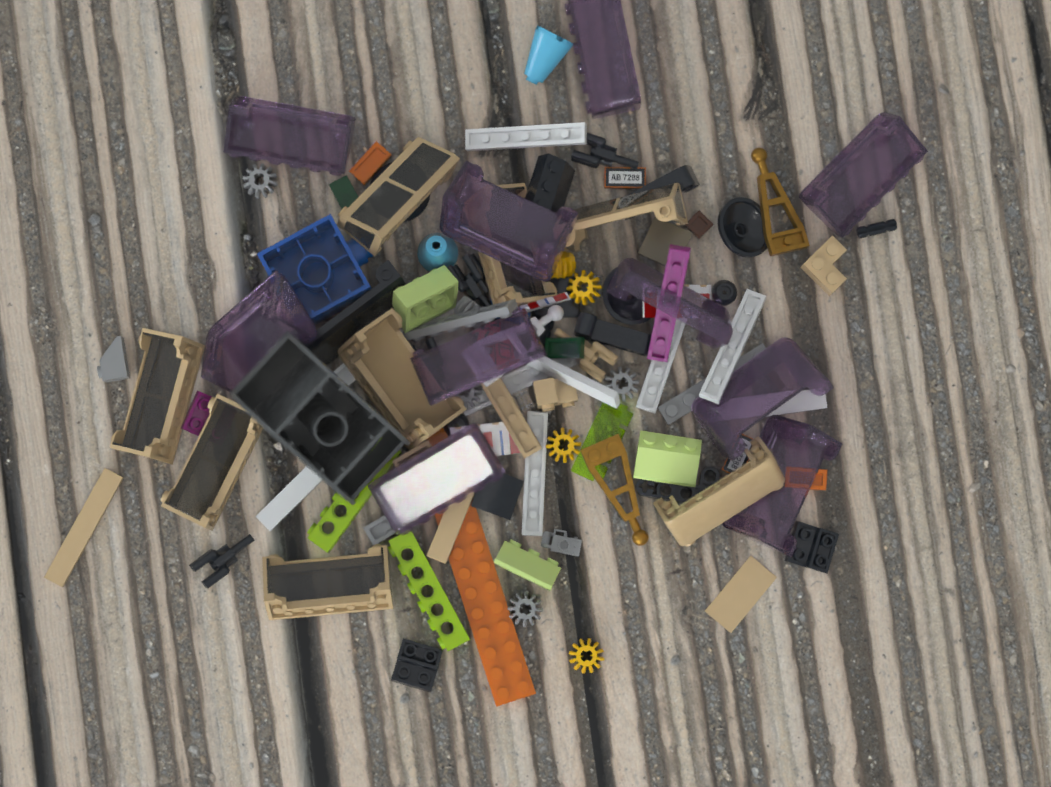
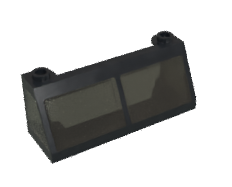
M387 260L376 271V278L379 281L378 285L314 333L307 327H299L292 331L291 334L328 366L339 357L338 349L355 333L390 309H394L392 305L393 291L399 286L406 285V283L391 262Z

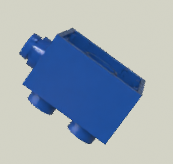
M331 214L257 253L297 328H311L346 309L371 290V286L360 267L369 262L368 258H372L373 255L353 238L345 241ZM366 235L359 237L368 247L371 246Z

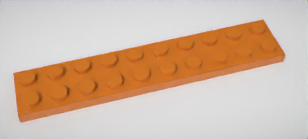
M472 499L450 553L449 562L497 707L534 695L536 692L512 618L509 617L508 605L477 510L471 506ZM448 503L433 511L438 526Z

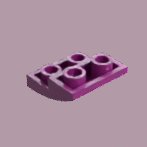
M200 391L196 392L181 429L197 436L200 435L210 415L208 403L212 398L211 396ZM228 404L225 406L215 428L212 429L208 441L222 446L237 412L236 408Z

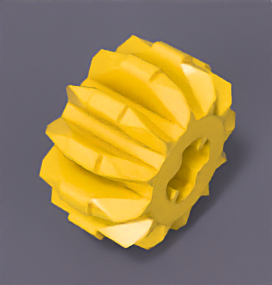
M560 250L545 253L541 261L543 274L549 276V278L565 279L572 276L576 268L574 254Z
M585 270L581 271V277L575 272L574 277L576 279L569 278L568 280L573 285L566 287L568 291H573L569 294V297L571 299L575 298L574 302L576 304H579L582 300L584 306H587L588 299L591 303H595L593 296H601L596 292V290L602 289V286L597 284L600 278H593V272H589L587 275ZM582 284L589 285V287H586L588 289L586 292L580 291V289H583L581 287Z
M561 428V435L554 430L553 435L556 438L554 439L550 436L547 438L553 444H547L546 448L554 449L548 455L551 457L556 453V462L559 461L560 456H563V463L567 462L566 456H569L570 460L573 461L575 458L572 452L578 455L580 453L574 447H580L581 442L574 443L579 436L576 434L571 438L572 429H569L567 435L564 434V428ZM562 440H564V443L565 441L569 443L567 445L568 450L566 451L558 448Z
M588 638L587 645H584L583 639H579L581 647L579 648L577 644L573 643L572 646L577 649V652L569 651V654L576 655V658L570 659L569 662H578L574 666L575 670L582 665L581 673L583 674L586 672V666L589 667L590 673H593L594 670L591 665L594 664L598 669L601 667L596 662V659L604 661V657H597V654L602 653L603 649L595 650L599 645L598 642H595L591 647V638ZM591 651L592 655L590 656H592V659L590 661H582L581 657L583 656L581 652Z

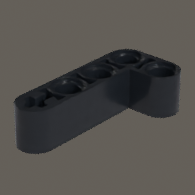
M684 165L628 195L674 183H680L681 192L685 193L693 190L700 184L692 167Z
M579 312L573 333L577 337H583L593 342L597 341L600 344L647 357L651 334L599 320L596 316L584 312Z
M706 467L701 472L699 483L695 488L639 479L635 485V490L642 497L654 499L662 497L663 500L670 501L669 497L673 495L676 502L684 503L689 499L681 497V489L688 488L691 491L692 498L719 481L720 474L716 468ZM706 471H712L715 474L713 482L705 480L704 474ZM646 481L648 486L654 487V483H658L656 495L652 494L654 491L652 489L642 492L643 489L639 485ZM668 485L671 488L670 495H662L660 487Z

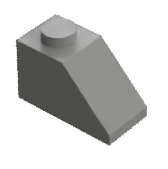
M117 336L99 360L100 366H97L99 378H102L106 383L130 379L124 338Z

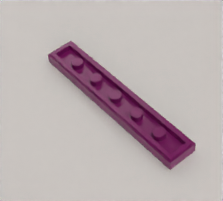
M672 244L669 246L647 353V359L668 361L691 252L689 247Z

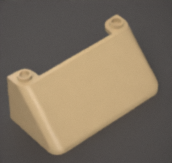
M392 308L355 333L338 349V354L381 415L410 441L408 446L406 444L404 446L412 450L467 409L460 397L454 395L448 397L401 333L402 317Z
M759 436L750 441L752 444L750 450L747 448L743 450L750 460L748 463L680 506L673 495L669 497L670 501H663L661 497L653 502L661 518L680 546H691L695 543L696 539L772 491H777L784 486L785 477L775 457Z

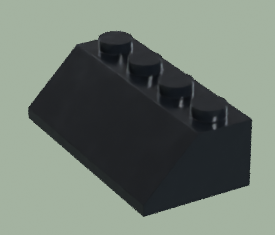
M549 153L538 156L514 233L547 247L552 246L555 236L554 226L560 213L563 211L575 170L567 161Z

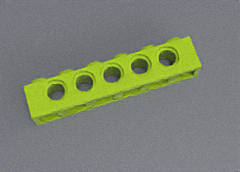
M398 450L359 493L358 498L355 499L356 503L354 505L350 504L336 492L332 498L334 502L330 508L326 506L321 512L320 517L322 518L319 523H313L308 530V539L329 554L394 465L392 461L400 457L402 452ZM340 505L345 506L347 509L346 514L342 517H338L335 512L336 508ZM327 522L334 524V530L330 534H326L323 530V526Z
M409 529L389 540L390 546L387 548L393 558L397 556L400 562L397 567L402 576L407 575L410 580L407 585L412 594L417 593L420 599L417 604L422 613L427 612L430 617L427 622L432 631L437 630L440 636L437 638V641L442 650L446 648L449 652L471 640L412 530ZM405 549H411L414 553L413 558L409 561L404 560L402 557ZM416 567H420L424 571L420 579H415L412 576V571ZM429 585L433 588L434 592L431 597H424L422 595L424 586ZM441 604L444 610L440 616H435L432 613L433 605ZM445 622L452 623L454 627L452 633L444 634L442 632V625Z

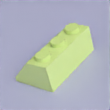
M445 265L435 268L428 274L417 277L412 282L399 286L393 291L392 305L395 312L399 313L402 317V329L405 333L455 308L459 281Z
M640 430L633 478L695 488L702 440Z
M512 539L509 542L504 541L494 560V564L550 591L561 570L558 567L559 562L549 557L547 560L539 557L540 553L530 548L527 552L520 548L522 544Z

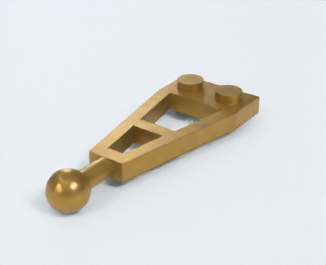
M755 148L751 153V159L758 164L761 173L757 177L763 234L770 257L808 248L810 244L801 220L775 172L769 173L765 162L767 159L766 150ZM770 181L778 198L768 200L765 182ZM782 205L795 229L772 234L769 207Z
M619 434L580 450L589 472L624 522L629 521L634 532L632 535L633 542L638 546L645 545L648 542L649 536L645 530L641 529L636 518L640 515L627 452ZM620 456L626 485L611 491L595 466ZM626 491L629 493L632 512L627 514L615 498V496Z

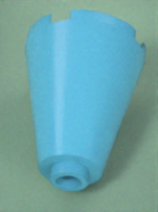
M537 25L524 72L527 75L526 80L536 85L538 81L543 83L569 52L573 43Z
M429 234L422 239L418 246V260L423 268L429 272L443 265L446 267L454 266L458 259L457 244L447 234Z

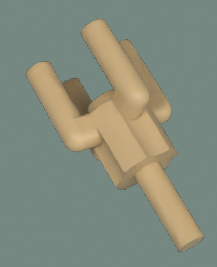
M560 328L554 333L558 338L571 337ZM585 340L584 359H578L580 361L579 367L601 383L606 377V373L594 365V363L600 357L611 366H614L618 361V356L597 341L591 344Z

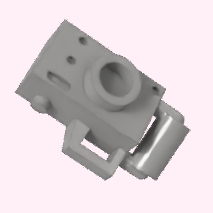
M554 529V532H543L541 546L549 548L552 552L579 557L582 540L578 539V537L569 538L567 537V531ZM556 531H557V532H563V533H564L563 536H559V535H555V534H556Z

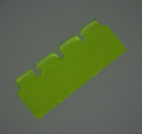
M603 402L580 450L619 434L622 440L626 430L620 428L619 425L628 427L633 417V413L627 411L628 406L620 403L616 409ZM580 452L572 466L571 472L594 481V477L589 472ZM612 459L605 463L611 464ZM599 464L595 468L602 479H604L608 467Z

